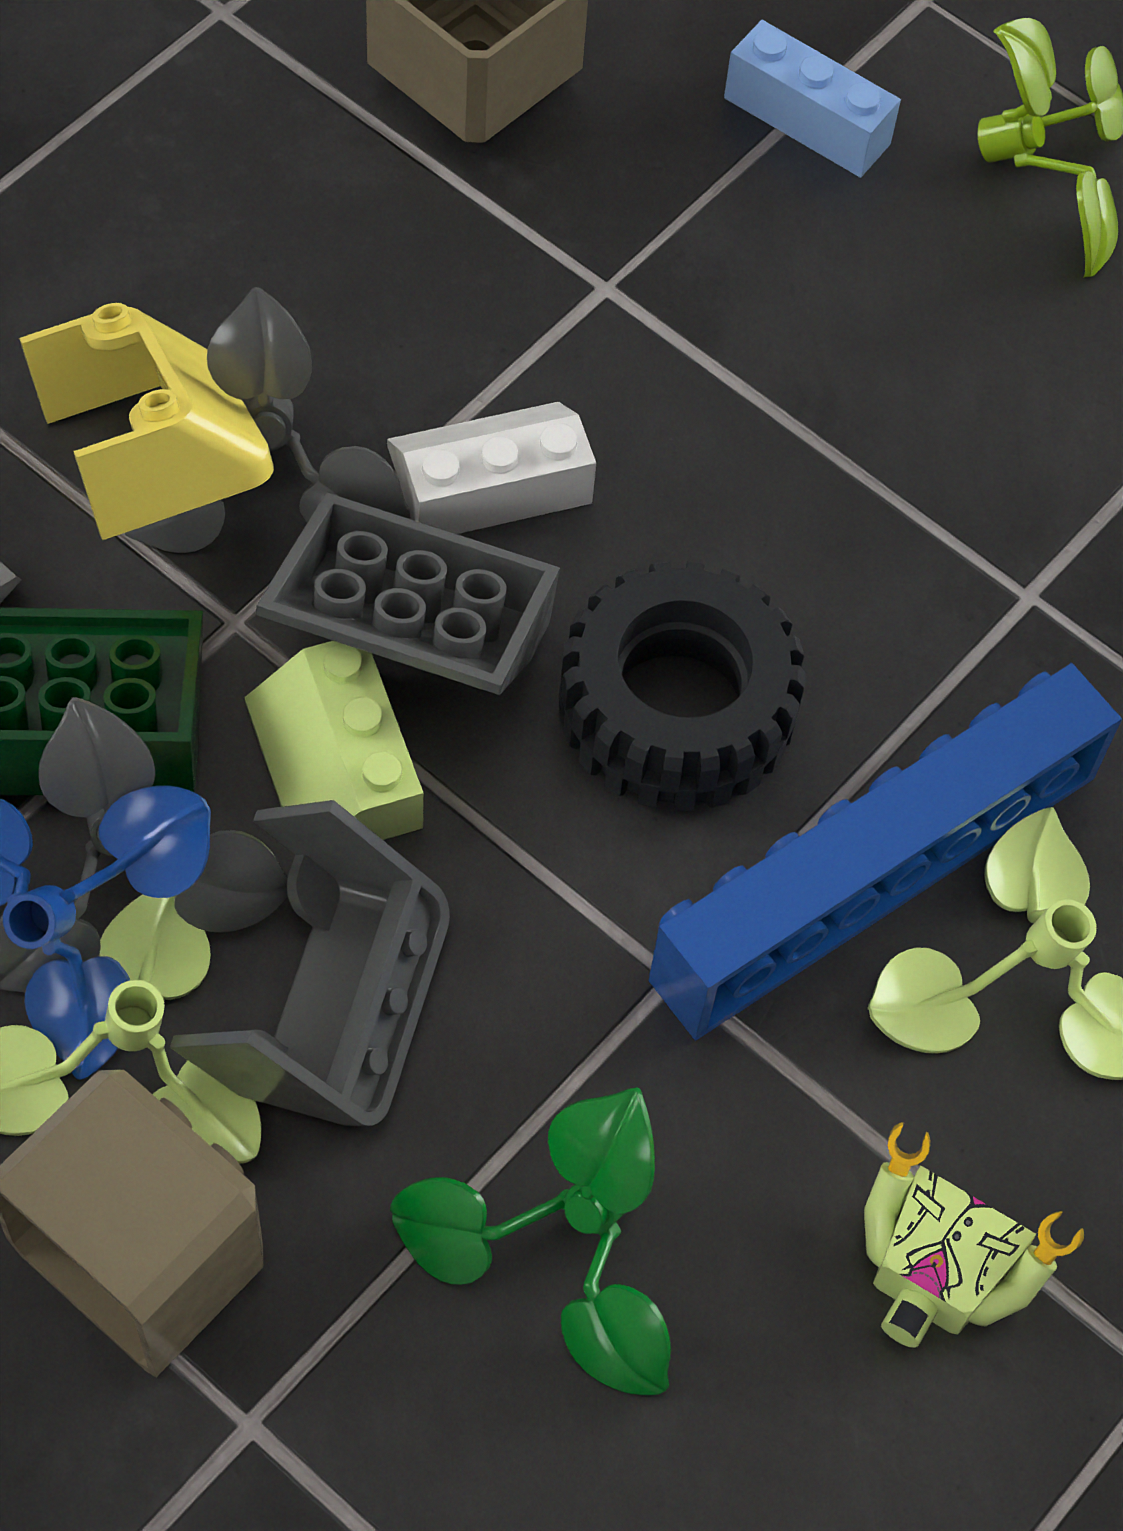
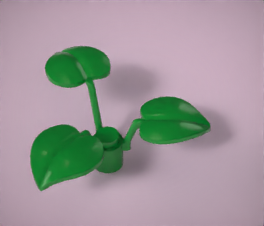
M630 1088L609 1096L580 1100L568 1105L558 1113L551 1122L548 1131L550 1155L559 1174L574 1185L570 1189H564L555 1198L499 1225L485 1226L487 1209L484 1199L478 1191L455 1179L444 1177L423 1179L405 1187L395 1196L390 1206L392 1222L407 1250L415 1261L431 1276L440 1281L458 1285L472 1283L489 1269L492 1262V1252L487 1240L501 1239L560 1209H565L566 1218L573 1228L585 1234H599L601 1237L583 1285L587 1298L569 1302L561 1313L562 1334L570 1354L597 1381L621 1392L637 1395H658L669 1388L670 1336L664 1318L657 1306L648 1296L626 1285L613 1284L605 1287L602 1291L599 1288V1279L613 1241L621 1234L617 1221L625 1213L636 1209L647 1199L654 1182L655 1153L653 1134L647 1107L640 1088Z

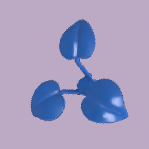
M152 786L132 791L119 798L104 814L99 826V838L102 845L117 860L66 890L53 885H45L28 891L31 873L21 865L27 860L32 851L33 840L31 830L22 813L12 804L0 799V906L8 903L3 913L4 930L8 938L19 947L36 949L42 946V950L46 955L56 953L67 958V960H52L39 967L31 977L25 992V1008L33 1029L44 1034L53 1043L56 1055L63 1062L93 1032V1027L96 1023L105 1021L108 1001L113 990L121 983L130 981L124 968L115 959L108 956H97L82 962L81 954L77 948L60 941V938L65 936L75 923L76 909L74 901L119 875L124 870L133 888L149 897L170 898L191 888L203 873L209 857L211 809L203 797L190 790L175 786ZM108 1038L103 1039L72 1071V1074L78 1080L88 1077L102 1067L119 1048L113 1045Z

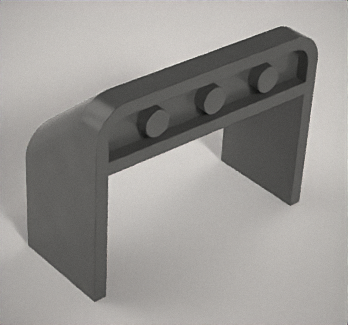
M335 800L257 810L253 822L295 854L287 879V894L296 914L312 926L274 1037L262 1030L174 1035L169 1048L243 1098L344 1126H372L378 1124L389 1111L447 933L450 913L446 896L436 883Z

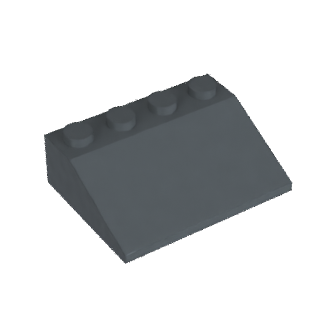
M326 492L256 605V615L500 695L531 661L550 623L560 567Z

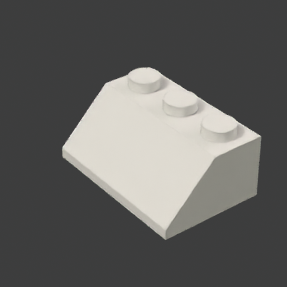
M560 402L387 439V447L405 502L410 510L411 520L454 534L592 504L596 461L579 414Z

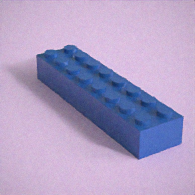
M1073 663L1052 676L1048 672L1036 675L1024 685L1016 699L1003 707L999 703L989 705L971 721L969 729L953 739L948 734L937 738L921 753L919 761L903 771L898 766L887 770L872 783L869 792L853 803L848 799H843L832 805L822 814L817 822L818 825L801 836L796 832L783 836L770 847L765 855L766 858L748 870L743 865L735 867L716 882L712 893L701 900L693 903L688 899L672 907L659 922L660 926L648 981L695 1041L995 845L1007 830L1020 820L1037 811L1054 806L1094 780L1122 718Z

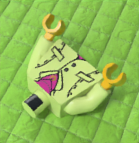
M901 1122L893 1127L889 1135L888 1150L892 1159L890 1162L881 1165L864 1208L866 1253L870 1260L879 1267L873 1284L877 1289L895 1299L881 1323L882 1329L895 1341L905 1346L916 1348L919 1346L932 1322L949 1333L958 1335L969 1322L979 1326H988L1027 1307L1057 1269L1056 1257L1070 1254L1081 1245L1084 1239V1230L1081 1228L1076 1233L1070 1245L1064 1246L1055 1243L1050 1235V1227L1060 1217L1062 1211L1055 1212L1047 1216L1038 1228L1040 1244L1038 1246L1030 1245L1036 1233L921 1165L914 1176L909 1170L911 1166L918 1165L925 1160L929 1153L930 1137L926 1131L923 1138V1146L916 1153L907 1154L902 1152L896 1144V1139L900 1135L904 1123Z

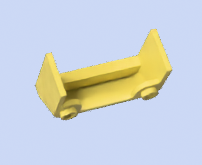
M110 303L99 307L93 314L19 338L47 424L159 386L162 388L145 394L131 409L129 420L132 432L73 451L102 540L256 488L271 477L274 467L268 444L242 399L229 396L212 379L207 366L208 349L138 309L127 307L122 303Z

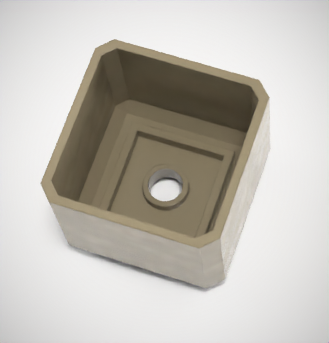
M366 0L367 63L463 141L474 144L483 143L583 68L588 0Z
M125 1070L97 1071L0 1165V1223L8 1242L24 1260L140 1367L156 1378L263 1268V1241L255 1185L243 1175L242 1167L227 1150L216 1143L210 1146L192 1130V1124L176 1105L166 1098L158 1100Z

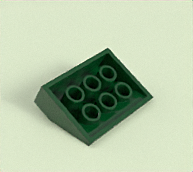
M0 608V795H43L38 774L39 762L44 748L60 724L66 707L73 697L89 701L113 713L141 737L153 758L155 778L152 786H175L195 793L199 746L203 611Z

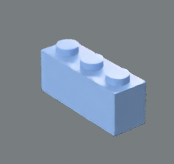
M761 20L730 53L724 94L726 100L861 178L890 146L901 99L764 20Z

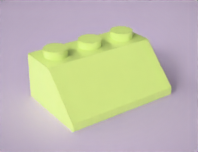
M336 641L304 648L244 697L246 708L281 807L335 800L382 840L423 828L424 793L372 653Z

